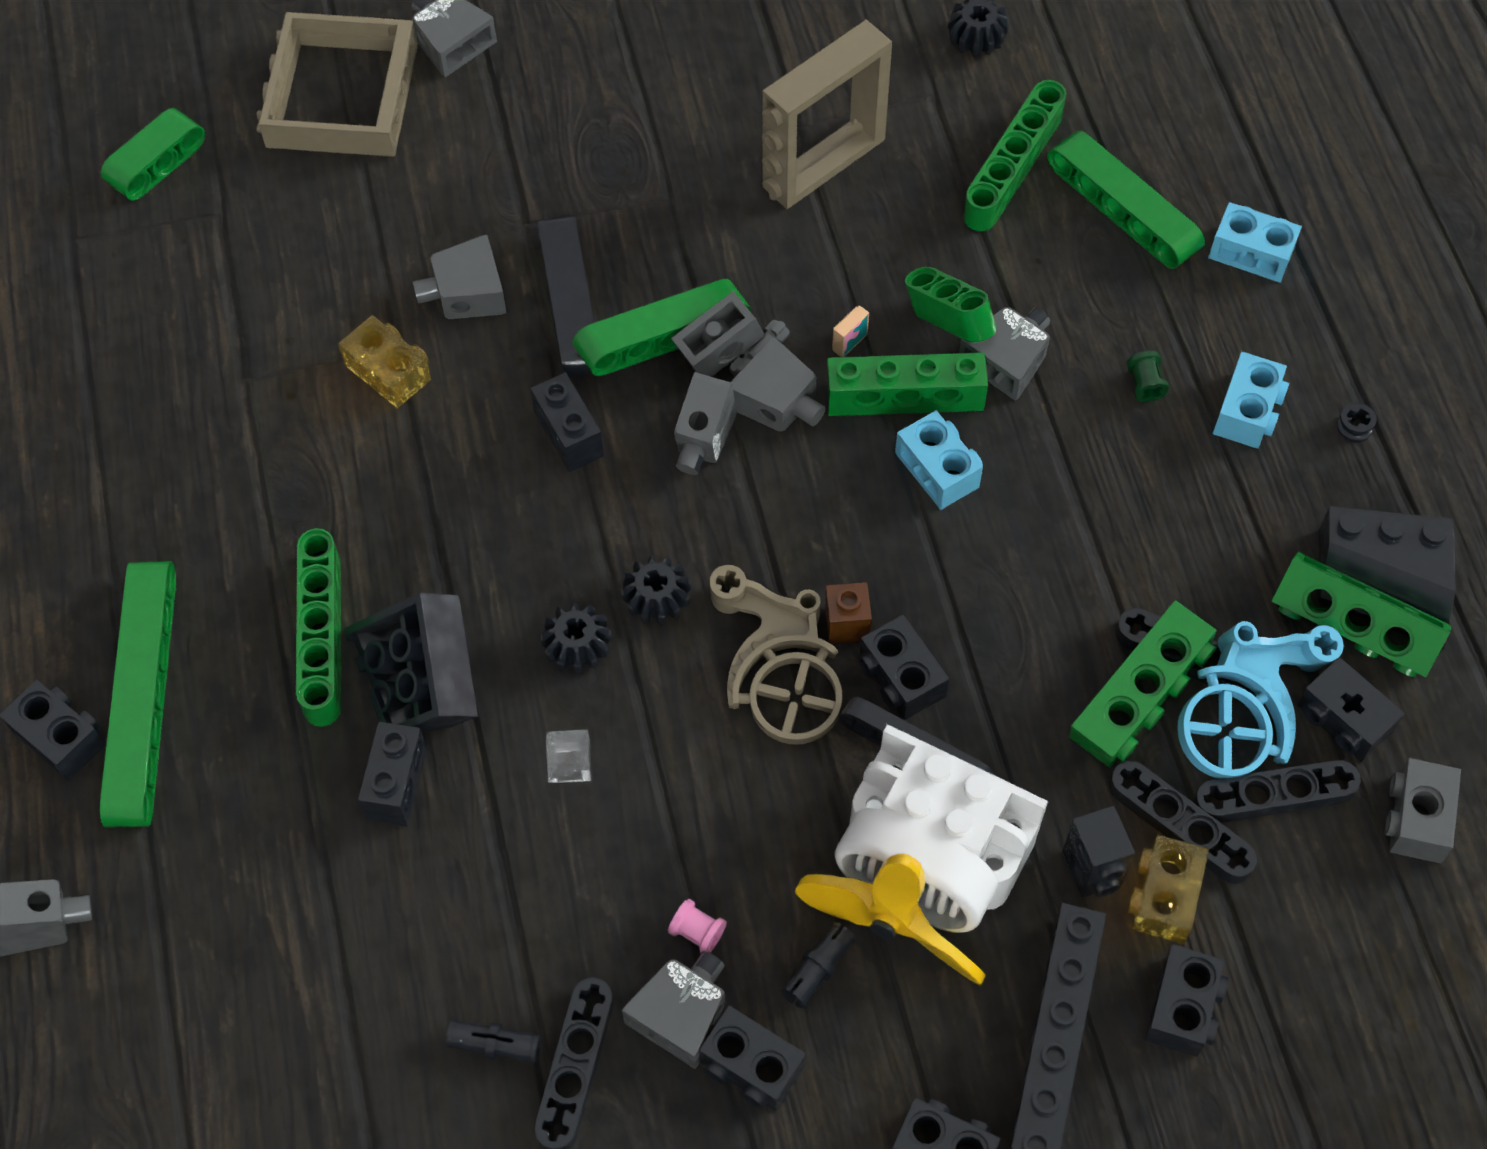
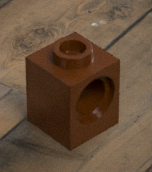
M867 582L826 585L825 615L828 642L830 644L861 642V637L871 632L872 617Z

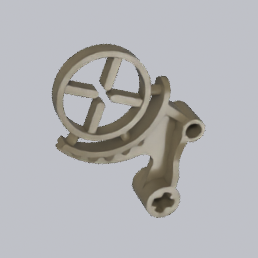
M734 565L718 567L710 577V593L713 606L718 611L726 614L741 611L756 615L761 619V626L741 645L731 664L727 682L729 708L738 709L739 704H750L753 717L761 730L779 742L798 745L820 739L833 728L839 718L842 707V688L834 670L824 662L827 657L835 658L838 650L829 642L818 638L817 623L820 620V597L818 593L809 589L801 591L796 599L783 597L771 592L757 582L746 579L744 572L739 567ZM728 586H734L730 589L729 593L722 592L726 591ZM792 648L818 652L816 656L800 652L785 653L779 656L774 654L776 651ZM765 657L767 662L756 673L751 684L750 693H740L747 673L759 660ZM788 664H800L795 682V693L797 695L803 692L810 666L816 668L828 678L833 686L836 701L811 695H804L802 697L803 706L831 713L821 726L805 733H792L798 711L796 702L789 704L782 731L771 726L763 718L757 706V695L784 702L790 700L789 690L762 684L764 678L776 668Z

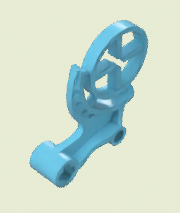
M1242 621L1223 633L1218 640L1221 655L1217 666L1197 671L1199 679H1207L1208 687L1192 696L1184 705L1179 716V742L1189 761L1203 773L1215 778H1232L1248 774L1259 767L1268 754L1275 756L1274 762L1283 765L1287 764L1295 741L1296 719L1292 700L1279 676V667L1281 664L1296 665L1301 670L1307 672L1319 670L1339 658L1342 654L1344 645L1339 632L1333 627L1321 625L1306 634L1296 633L1284 637L1266 638L1258 637L1256 627L1252 623ZM1218 678L1238 682L1249 688L1257 696L1255 697L1247 690L1235 685L1219 684ZM1212 694H1219V725L1190 721L1192 711L1201 698ZM1232 697H1234L1251 710L1257 720L1259 729L1236 727L1230 730L1229 736L1219 740L1217 767L1208 762L1198 752L1192 741L1191 733L1215 736L1222 730L1221 726L1224 727L1232 722ZM1263 704L1266 705L1273 718L1277 734V746L1272 744V724ZM1231 738L1260 741L1255 758L1244 768L1232 769Z

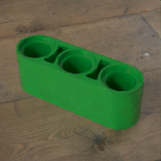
M170 108L108 157L101 168V178L129 200H137L201 147L204 142L205 131L178 109Z
M932 267L918 268L906 276L905 284L917 317L971 343L985 341L995 334L997 330L988 295L984 291Z

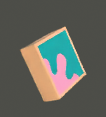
M861 306L855 307L833 328L832 348L840 357H845L868 334V311Z

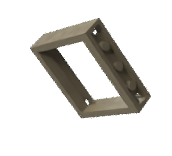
M286 12L283 27L281 30H277L276 34L278 46L276 54H272L270 57V80L263 85V109L257 111L259 121L257 132H261L265 147L395 157L418 47L413 20ZM301 45L392 51L376 126L284 120Z
M867 19L763 90L762 185L769 193V198L777 200L786 209L793 206L885 140L892 41ZM852 77L850 122L796 159L797 115Z

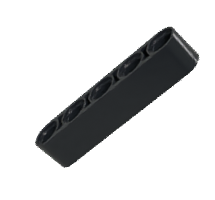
M575 215L538 220V230L563 373L566 372L568 377L593 374L572 345L574 336L582 328L594 323Z

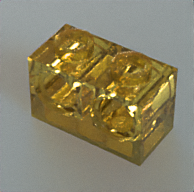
M373 315L338 343L344 365L397 409L431 380L427 365L429 359L425 352L415 344L410 346L402 339L400 333L390 323L384 325Z
M1160 835L1156 836L1151 849L1143 848L1137 873L1145 875L1142 889L1134 887L1128 913L1136 915L1132 930L1185 944L1193 926L1209 852L1208 848ZM1161 863H1173L1180 869L1181 873L1169 874L1162 868ZM1163 902L1167 904L1172 914L1162 915L1156 912L1151 903Z

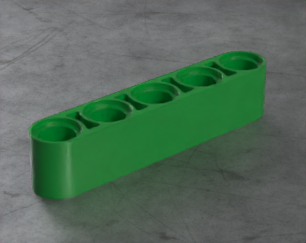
M1044 80L1034 87L971 183L966 193L963 216L965 224L970 229L987 231L996 224L1057 129L1062 119L1066 98V90L1062 84L1053 80Z
M1079 130L1074 132L1049 151L1048 161L1057 175L1166 267L1171 269L1179 267L1205 245L1203 233L1195 223L1085 132Z
M721 279L592 323L582 328L574 336L572 345L595 376H603L677 350L678 348L671 338L733 291L751 313L752 308L729 279Z
M315 528L303 533L298 539L296 696L307 721L314 726L324 727L335 722L341 712V561L331 534L324 529ZM326 551L321 556L312 557L317 552ZM318 587H326L319 593H312ZM327 623L321 629L311 630L316 624ZM317 660H327L322 666L311 667ZM327 697L326 701L320 705H310L316 698Z

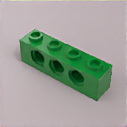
M985 353L828 358L827 399L829 416L932 413L935 410L937 412L984 411L988 389Z
M1299 551L1293 558L1272 599V602L1280 605L1278 610L1282 614L1295 620H1301L1304 617L1316 623L1317 626L1327 625L1333 627L1341 636L1355 642L1354 648L1359 652L1372 658H1377L1378 655L1384 656L1394 661L1392 666L1396 670L1411 677H1416L1417 674L1427 677L1452 628V625ZM1315 589L1327 591L1332 597V605L1326 608L1317 607L1311 601V591ZM1353 608H1362L1369 613L1371 623L1366 626H1356L1350 621L1348 612ZM1392 627H1401L1408 632L1410 641L1404 645H1395L1389 641L1387 630Z
M1175 600L1072 724L1069 738L1108 768L1117 759L1125 762L1139 743L1134 739L1143 727L1151 730L1165 712L1160 707L1169 695L1176 699L1188 685L1191 678L1187 676V673L1195 664L1202 667L1212 656L1216 649L1212 642L1217 630ZM1168 648L1175 649L1182 655L1183 659L1178 662L1167 661L1162 656L1161 651ZM1143 679L1150 680L1156 685L1157 691L1151 694L1142 693L1136 688L1135 683ZM1114 711H1123L1130 716L1131 722L1124 726L1116 725L1110 720L1109 714Z

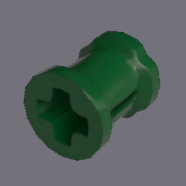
M1156 351L1139 352L1131 356L1126 362L1127 369L1133 374L1136 383L1135 398L1140 402L1156 401L1168 394L1169 385L1162 378L1159 367L1162 363L1161 356Z

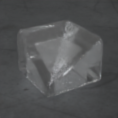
M588 730L547 732L548 783L591 781L590 738Z

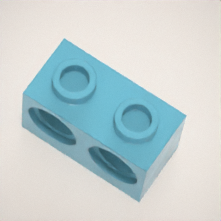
M1229 202L1215 235L1209 259L1281 283L1302 226L1282 218H1276L1255 211L1246 206Z
M1241 351L1213 434L1258 449L1263 435L1272 436L1279 414L1272 412L1274 403L1282 405L1289 383L1282 380L1287 366Z
M937 410L897 432L895 454L940 510L980 487L983 464L979 455L973 449L968 450L960 440L959 433L953 423L948 420L945 421ZM925 442H932V443H935V444H937V445H935V446H928V445H926V444H924V443H925ZM954 470L959 472L960 474L953 475L947 473L946 471Z

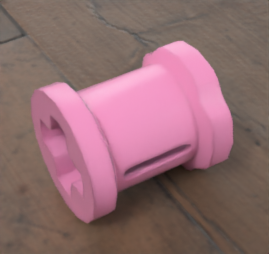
M688 899L683 902L675 913L669 925L668 933L673 936L680 934L698 945L701 953L703 951L710 953L720 940L727 923L722 918L715 920L695 908L694 901Z

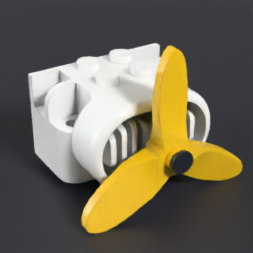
M887 724L883 731L881 749L875 760L867 766L863 781L855 793L850 824L836 847V862L847 878L820 874L806 875L801 878L795 893L806 904L821 912L858 925L870 926V929L883 939L893 940L896 934L914 938L954 970L981 986L986 977L983 971L932 927L956 933L971 931L979 925L986 910L995 909L1007 900L1034 847L1048 801ZM1011 823H1016L1017 825H1019L1020 829Z

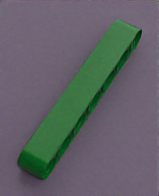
M172 561L130 562L127 566L100 798V817L105 828L148 827L152 822L176 590V573Z

